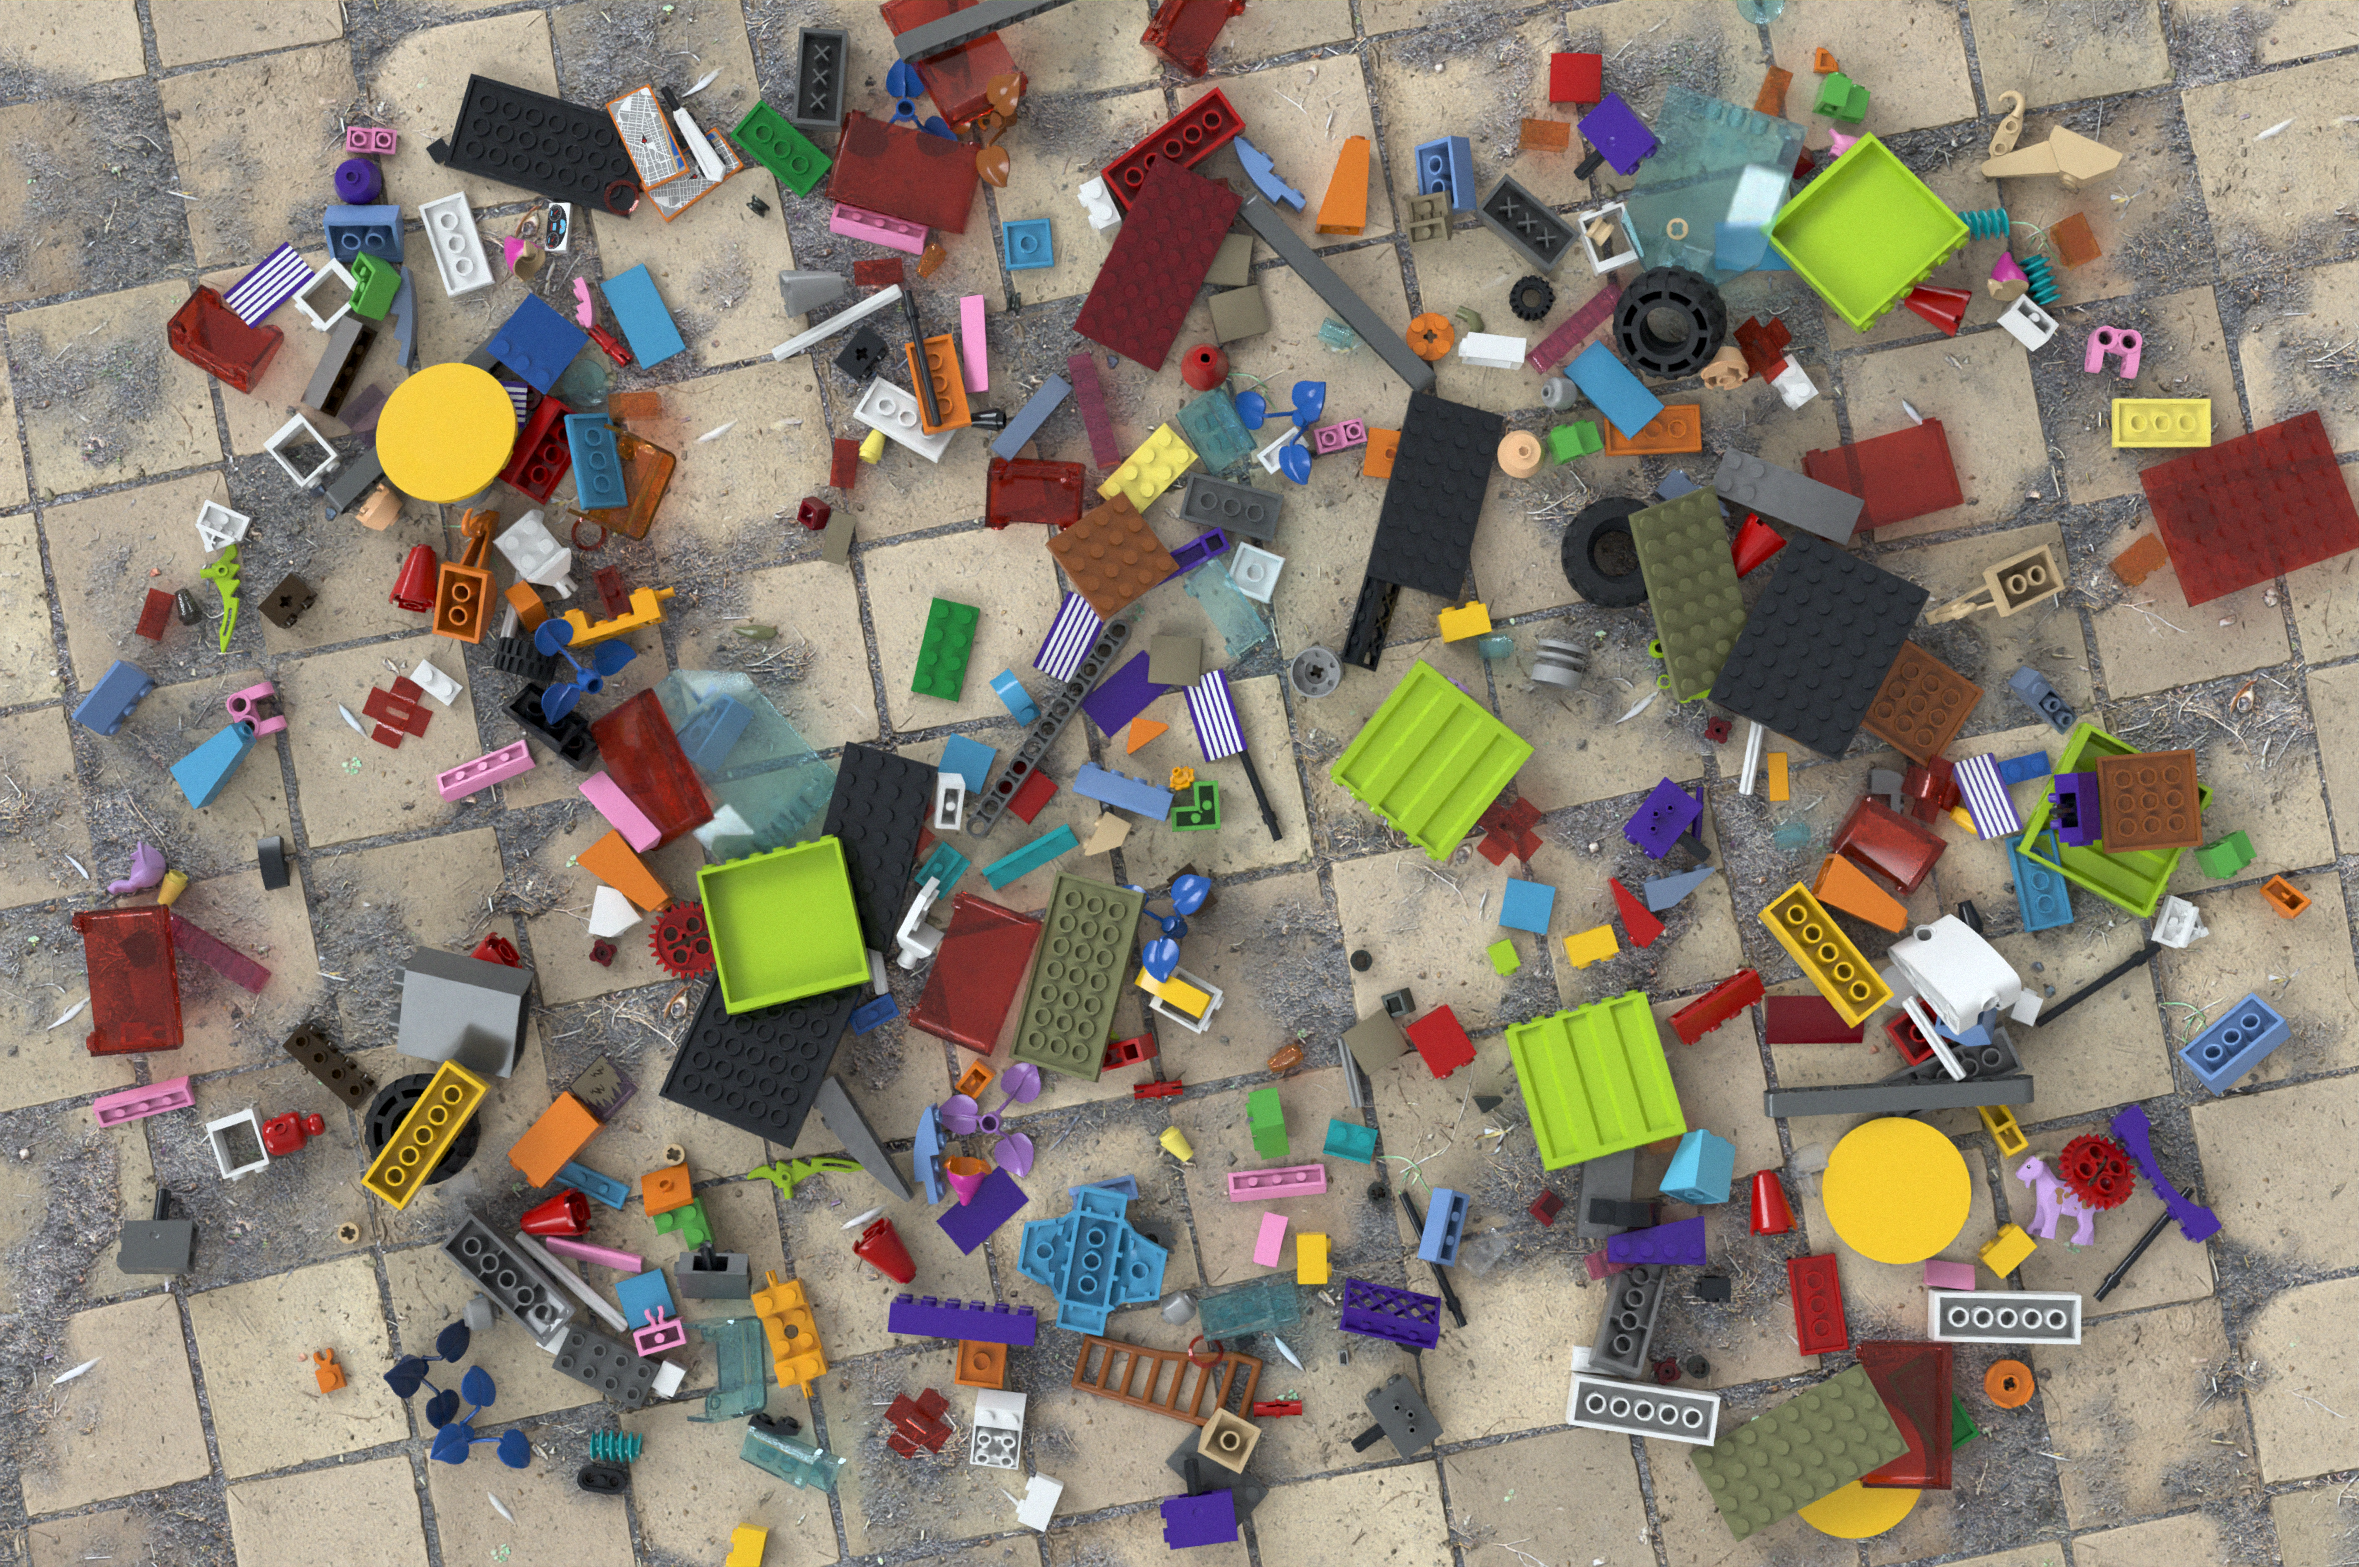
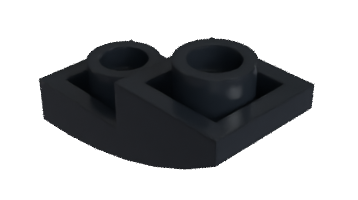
M278 835L257 840L258 858L265 889L270 891L290 886L289 863L285 861L284 838Z
M755 1412L747 1424L760 1431L780 1436H797L802 1428L798 1425L799 1422L791 1416H780L778 1421L774 1423L772 1422L773 1418L763 1412H760V1414Z

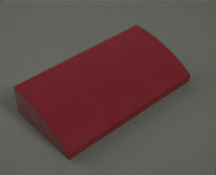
M1824 995L1765 996V1044H1851L1863 1042L1864 1020L1851 1029Z

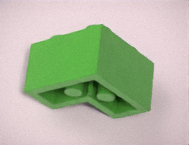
M1829 73L1819 85L1812 112L1859 125L1864 118L1871 92L1866 91L1865 87L1852 84L1853 79L1847 78V75L1844 73Z
M359 251L350 271L358 283L349 304L357 314L383 321L385 314L390 311L394 294L400 289L402 278L386 259Z
M1586 419L1573 423L1571 427L1563 424L1553 428V431L1550 432L1546 439V443L1555 467L1603 449L1594 420L1587 423Z
M1218 780L1193 782L1195 806L1171 808L1172 832L1221 829Z
M2236 830L2193 851L2205 876L2214 877L2216 880L2221 878L2226 880L2237 875L2236 870L2251 864L2250 859L2257 856L2244 830Z
M1277 1088L1248 1093L1250 1103L1245 1105L1248 1118L1253 1117L1254 1120L1250 1121L1249 1124L1252 1136H1255L1252 1137L1255 1151H1260L1262 1160L1289 1155V1144Z
M702 1194L695 1196L694 1203L653 1216L659 1235L682 1228L689 1251L700 1248V1244L705 1243V1240H710L711 1244L717 1240Z

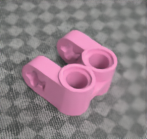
M2102 326L2093 331L2088 338L2084 365L2085 372L2098 374L2102 367L2104 352L2122 357L2120 377L2134 379L2138 372L2142 347L2140 333L2133 329L2121 330L2114 329L2111 326ZM2100 334L2107 337V345L2099 341ZM2123 338L2130 340V349L2123 345Z
M271 681L234 693L227 700V709L232 714L235 723L245 721L246 724L251 721L254 723L255 730L253 731V736L256 740L288 727L283 715L265 721L259 716L257 701L275 694ZM244 699L246 701V708L241 712L238 709V702Z

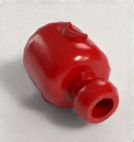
M297 1111L286 1114L282 1112L279 1116L266 1120L262 1126L265 1145L274 1156H281L301 1150L307 1145L308 1136H319L326 1131L321 1114L313 1113L308 1118L303 1119Z

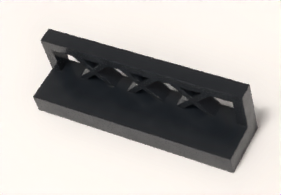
M1364 577L1341 655L1343 663L1376 672L1401 586L1392 585L1391 592L1387 594L1385 590L1386 582ZM1384 604L1385 612L1384 615L1380 617L1379 609L1380 606ZM1377 627L1378 636H1377V638L1373 641V638H1372L1373 629H1375V628ZM1370 651L1372 655L1370 663L1366 664L1364 663L1365 656Z

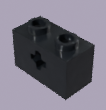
M863 325L834 361V364L859 384L861 380L866 381L873 372L871 368L876 361L881 362L888 353L886 350L888 345ZM866 352L868 358L866 360L860 359L858 353Z

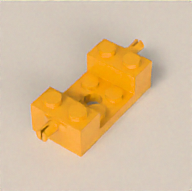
M642 587L634 590L635 594L629 596L634 614L631 615V612L618 615V620L613 622L602 620L594 623L592 615L583 610L579 611V608L565 612V616L561 617V619H565L573 627V637L567 645L579 649L668 621L662 600L675 597L674 588L656 591L648 587Z
M775 1269L765 1272L769 1286L755 1291L751 1297L758 1319L762 1318L775 1359L773 1367L780 1388L801 1384L804 1398H808L814 1395L810 1381L815 1377L827 1374L830 1367L801 1277L779 1283ZM793 1324L798 1328V1335L796 1337L787 1336L785 1333L787 1325Z

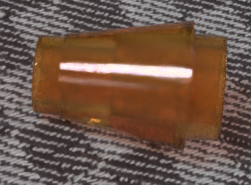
M932 242L929 246H926L915 271L927 279L946 260L945 256L948 253Z
M1288 1043L1271 1059L1267 1060V1064L1272 1073L1300 1065V1062L1304 1060V1056L1296 1043L1291 1045Z

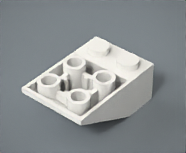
M979 1388L975 1407L970 1464L1018 1470L1027 1394Z

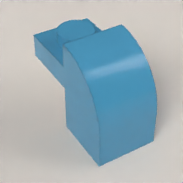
M1009 668L989 682L1022 727L1042 714Z

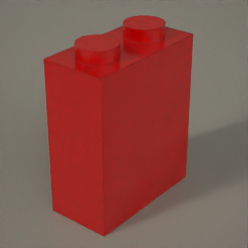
M1446 1003L1404 1028L1435 1079L1440 1077L1444 1080L1454 1073L1452 1069L1460 1064L1462 1067H1465L1475 1060L1473 1056L1477 1055L1476 1050Z

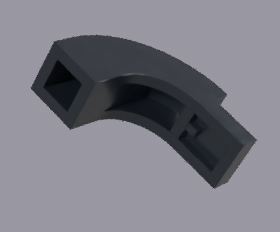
M1590 1198L1589 1223L1623 1227H1655L1661 1225V1199L1638 1198L1637 1200Z

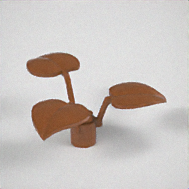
M1019 73L999 74L989 80L987 84V98L990 103L995 105V111L991 114H972L974 103L964 94L950 95L941 104L943 118L948 128L956 134L967 133L972 127V119H990L991 125L1000 130L986 144L987 149L979 150L976 156V166L980 175L991 185L1000 188L1007 187L1010 157L1002 146H992V144L1003 133H1007L1008 127H1012L1017 123L1016 109L1021 93V74Z

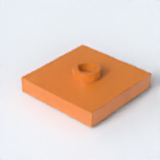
M1369 427L1363 476L1389 479L1401 431Z
M687 1162L641 1176L644 1208L647 1217L694 1203L690 1168Z
M959 1339L954 1384L1003 1389L1008 1344Z

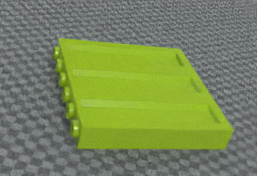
M1419 657L1332 765L1329 773L1332 775L1330 779L1339 787H1342L1344 784L1351 790L1349 794L1359 802L1363 799L1370 805L1368 809L1378 817L1381 814L1388 819L1387 824L1397 832L1400 829L1407 834L1406 839L1417 847L1420 844L1427 849L1424 853L1435 862L1437 859L1444 862L1535 749Z
M2086 722L2078 723L2021 835L2025 834L2020 846H2017L2014 851L2063 875L2065 879L2139 918H2148V916L2153 915L2158 904L2156 901L2159 895L2166 891L2169 884L2167 880L2170 874L2177 870L2180 863L2178 858L2188 847L2103 854L2102 839L2093 840V845L2069 847V842H2059V829H2055L2053 831L2062 868L2029 851L2031 846H2034L2053 856L2049 834L2037 835L2039 831L2051 829V820H2058L2054 819L2053 814H2049V809H2052L2056 803L2048 801V795L2055 793V774L2096 772L2094 757L2143 753ZM2198 782L2201 815L2203 810L2207 809L2212 803L2213 797L2211 795L2214 790Z
M1638 989L1624 993L1625 997L1615 999V996L1601 999V1004L1592 1006L1591 1002L1577 1006L1578 1010L1569 1012L1568 1009H1563L1555 1012L1554 1017L1547 1019L1545 1015L1532 1018V1023L1522 1025V1022L1508 1025V1030L1504 1031L1505 1040L1545 1173L1683 1135L1688 1132L1645 991L1640 993Z

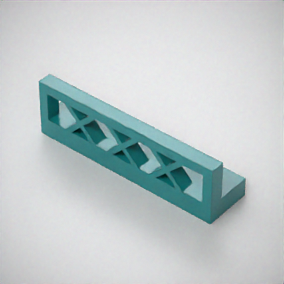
M1066 823L982 869V872L989 880L993 890L996 891L1078 846L1079 843Z

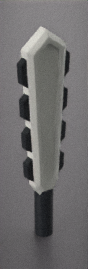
M669 86L663 87L660 91L673 111L674 126L677 131L683 133L681 138L685 146H690L689 153L694 161H698V170L702 177H706L708 181L722 182L727 170L725 167L726 161L721 154H716V147L710 139L705 138L706 132L703 128L695 124L697 120L695 116L681 107Z

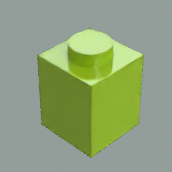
M1509 938L1485 947L1496 974H1503L1506 977L1517 972L1516 967L1521 964Z

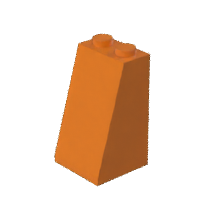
M1355 135L1351 136V139L1345 140L1316 221L1315 233L1363 236L1366 221L1370 140H1365L1364 136Z
M612 829L576 858L579 864L648 912H663L671 904H674L671 900L676 897L642 853H638L617 829Z
M1839 854L1826 855L1810 892L1817 902L1886 932L1899 933L1900 930L1905 928L1908 922V917H1906L1908 910Z
M564 1091L507 1153L511 1158L509 1163L517 1171L522 1169L528 1175L525 1179L535 1189L537 1187L545 1189L608 1126L574 1092Z

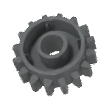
M1154 1213L1151 1214L1150 1218H1146L1143 1214L1142 1221L1133 1220L1134 1229L1137 1233L1144 1237L1149 1234L1155 1235L1158 1238V1245L1167 1249L1170 1254L1175 1253L1171 1245H1177L1178 1240L1172 1239L1177 1232L1176 1230L1170 1231L1169 1228L1172 1223L1168 1222L1165 1224L1164 1216H1161L1158 1220L1155 1219Z

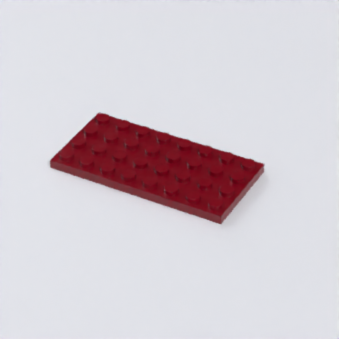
M1156 154L1072 330L1159 372L1243 197Z

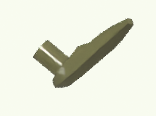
M763 625L733 626V631L757 640L772 639L779 634L775 629Z

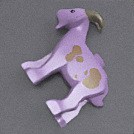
M2046 1149L2036 1151L2024 1161L2015 1174L2018 1179L2025 1182L2026 1188H2029L2033 1179L2036 1180V1212L2033 1221L2028 1225L2025 1233L2055 1239L2057 1221L2060 1214L2075 1216L2078 1220L2079 1228L2072 1236L2071 1242L2093 1246L2095 1228L2093 1215L2095 1212L2103 1211V1206L2096 1210L2094 1203L2087 1207L2085 1199L2078 1202L2079 1195L2077 1193L2070 1195L2072 1188L2064 1187L2067 1181L2057 1180L2044 1161L2048 1157L2059 1159L2058 1154Z

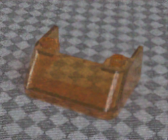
M605 423L603 428L620 435L617 453L621 458L627 460L622 474L628 506L625 508L589 510L588 514L571 508L567 512L638 542L643 540L649 531L675 470L676 456L672 452L629 431Z

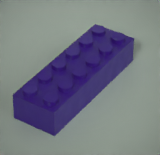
M899 1293V1296H895L890 1303L888 1332L1026 1346H1034L1039 1310H1034L1032 1305H1019V1308H1012L1009 1303L996 1302L995 1306L985 1305L986 1302L982 1300H971V1303H961L962 1299L947 1298V1301H939L936 1296L924 1295L923 1299L913 1298V1294Z

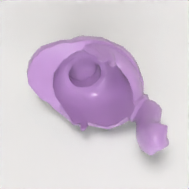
M138 841V850L131 854L132 857H129L132 860L136 859L131 869V878L129 881L117 880L107 890L115 895L118 892H134L140 887L147 888L157 884L163 878L166 870V863L162 854L155 848L144 845L142 841Z

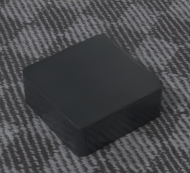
M440 138L429 145L426 150L437 165L445 161L449 147Z
M1253 1335L1234 1340L1236 1349L1255 1344Z

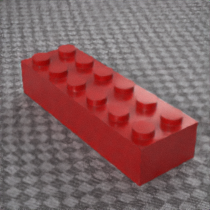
M1217 86L1101 170V178L1128 213L1156 154L1192 171L1232 142L1236 135L1240 136L1243 134L1246 124Z

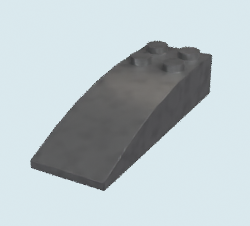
M1727 447L1712 483L1719 497L1847 546L1865 502L1863 499L1731 447Z
M2001 1021L1995 1023L1992 1044L1965 1046L1955 1041L1947 1045L1967 1074L1965 1077L2014 1075L2025 1070ZM1934 1052L1915 1067L1906 1065L1874 1083L1952 1078V1076ZM1935 1109L1884 1111L1882 1114L1884 1118L1902 1117L1915 1119Z
M839 1073L822 1082L812 1106L815 1110L819 1108L823 1114L821 1120L827 1130H833L849 1153L873 1177L905 1202H909L915 1196L914 1192Z
M1635 1148L1581 1163L1574 1234L1577 1237L1607 1240L1611 1236L1627 1233V1227L1589 1223L1590 1198L1630 1200Z
M481 1210L470 1212L439 1247L452 1262L543 1347L547 1346L577 1311L537 1264Z
M1628 1227L1627 1233L1649 1227ZM1616 1263L1590 1353L1589 1365L1631 1379L1641 1375L1669 1265Z

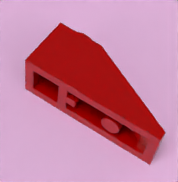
M1610 877L1607 882L1624 930L1629 935L1627 940L1636 948L1641 946L1646 949L1666 927L1614 877Z
M1151 1032L1108 1044L1101 1073L1158 1056Z

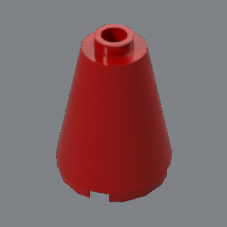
M1916 284L1913 287L1912 293L1905 299H1902L1905 301L1904 306L1947 335L1954 337L1964 317L1966 307L1970 302L1972 291Z
M1201 343L1191 347L1184 354L1181 362V372L1184 380L1192 388L1199 391L1215 390L1225 381L1229 371V363L1225 353L1219 347L1209 343Z
M1752 512L1748 514L1730 547L1736 574L1739 579L1762 564L1788 543Z
M418 544L417 547H412L389 595L388 601L392 605L393 600L398 602V608L425 613L426 609H432L431 613H435L437 599L436 552L429 545Z
M496 932L488 934L469 956L495 964L522 969V965L518 967L517 961L520 957L513 945L505 937L501 939L496 937L498 934Z
M1771 1169L1757 1171V1176L1752 1177L1750 1237H1755V1232H1760L1761 1236L1789 1233V1227H1793L1794 1231L1799 1230L1777 1173H1772Z
M577 1187L569 1188L524 1212L520 1219L522 1231L528 1236H581L587 1234L590 1230V1226H587V1220L591 1219V1212L584 1193L579 1194L577 1192L579 1188Z
M886 1217V1220L881 1218L862 1233L864 1236L863 1240L860 1243L858 1240L854 1242L852 1251L857 1256L898 1284H908L916 1277L917 1267L889 1217Z

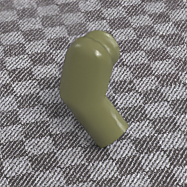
M1461 305L1459 306L1455 317L1468 321L1471 327L1469 332L1482 333L1485 325L1480 314Z

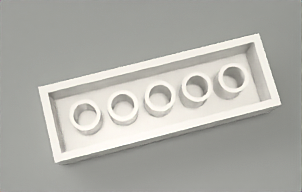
M1929 1288L1928 1337L1933 1341L2081 1345L2082 1296L2075 1292L1976 1289L1970 1291Z
M1572 1371L1565 1420L1569 1425L1714 1446L1720 1397L1713 1392Z

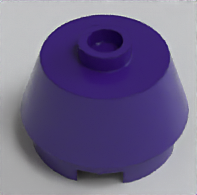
M352 158L346 160L337 168L333 180L334 189L339 198L351 205H364L373 201L378 196L381 189V175L377 167L369 160Z

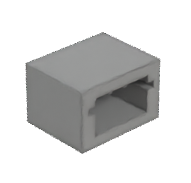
M1338 1349L1339 1367L1348 1366L1347 1349Z

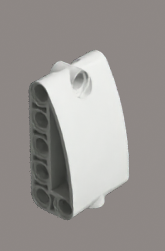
M1951 914L1942 917L1930 925L1917 926L1912 935L1887 949L1892 962L1955 1035H1959L1977 1025L1980 1012L1991 1010L1994 1007L2001 1011L2020 1000L2021 981L2017 973L1980 935Z

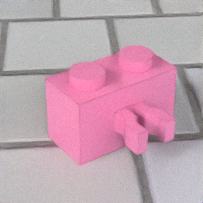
M660 1305L657 1307L659 1311V1323H657L656 1317L651 1314V1309H646L644 1311L645 1316L651 1325L637 1329L633 1333L639 1357L687 1343L691 1338L685 1317L681 1316L665 1321L664 1305Z

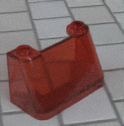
M1164 0L1143 33L1139 43L1145 49L1182 72L1198 79L1208 69V59L1204 56L1228 18L1240 16L1243 13L1247 0Z
M202 284L167 323L168 343L176 354L244 394H251L256 388L284 341V333L276 325L266 324L261 329L258 327L251 329L240 316L223 307L221 295L213 288H207Z
M1001 457L991 458L987 470L985 527H990L993 530H1004L1005 527L1010 525V522L1058 525V529L1063 532L1083 518L1086 465L1080 462L1013 458L1008 463Z
M1862 795L1856 796L1828 846L1833 849V854H1839L1844 858L1846 856L1853 858L1893 881V884L1896 885L1894 889L1907 896L1916 892L1944 853L1948 843L1878 801Z

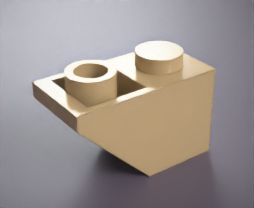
M1107 811L1104 815L1099 814L1094 824V827L1097 828L1094 836L1088 835L1082 847L1086 849L1084 854L1092 856L1122 846L1132 824Z

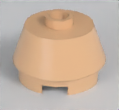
M1730 346L1720 347L1713 360L1706 367L1702 368L1701 378L1708 389L1713 390L1714 386H1724V390H1730L1743 385L1742 380L1748 378L1749 366L1739 349Z
M1524 430L1514 431L1506 435L1500 442L1497 451L1498 462L1508 475L1516 478H1527L1536 474L1541 469L1545 460V448L1535 434Z
M380 483L376 488L378 490L368 497L355 518L362 522V526L382 532L388 524L393 526L398 520L400 514L397 512L400 510L402 502L391 487L388 488Z

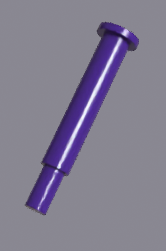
M1697 787L1696 801L1704 807V788ZM1703 809L1692 822L1691 835L1700 842Z

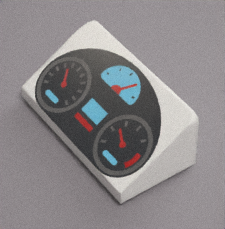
M549 203L545 243L546 252L569 254L574 206L571 203Z

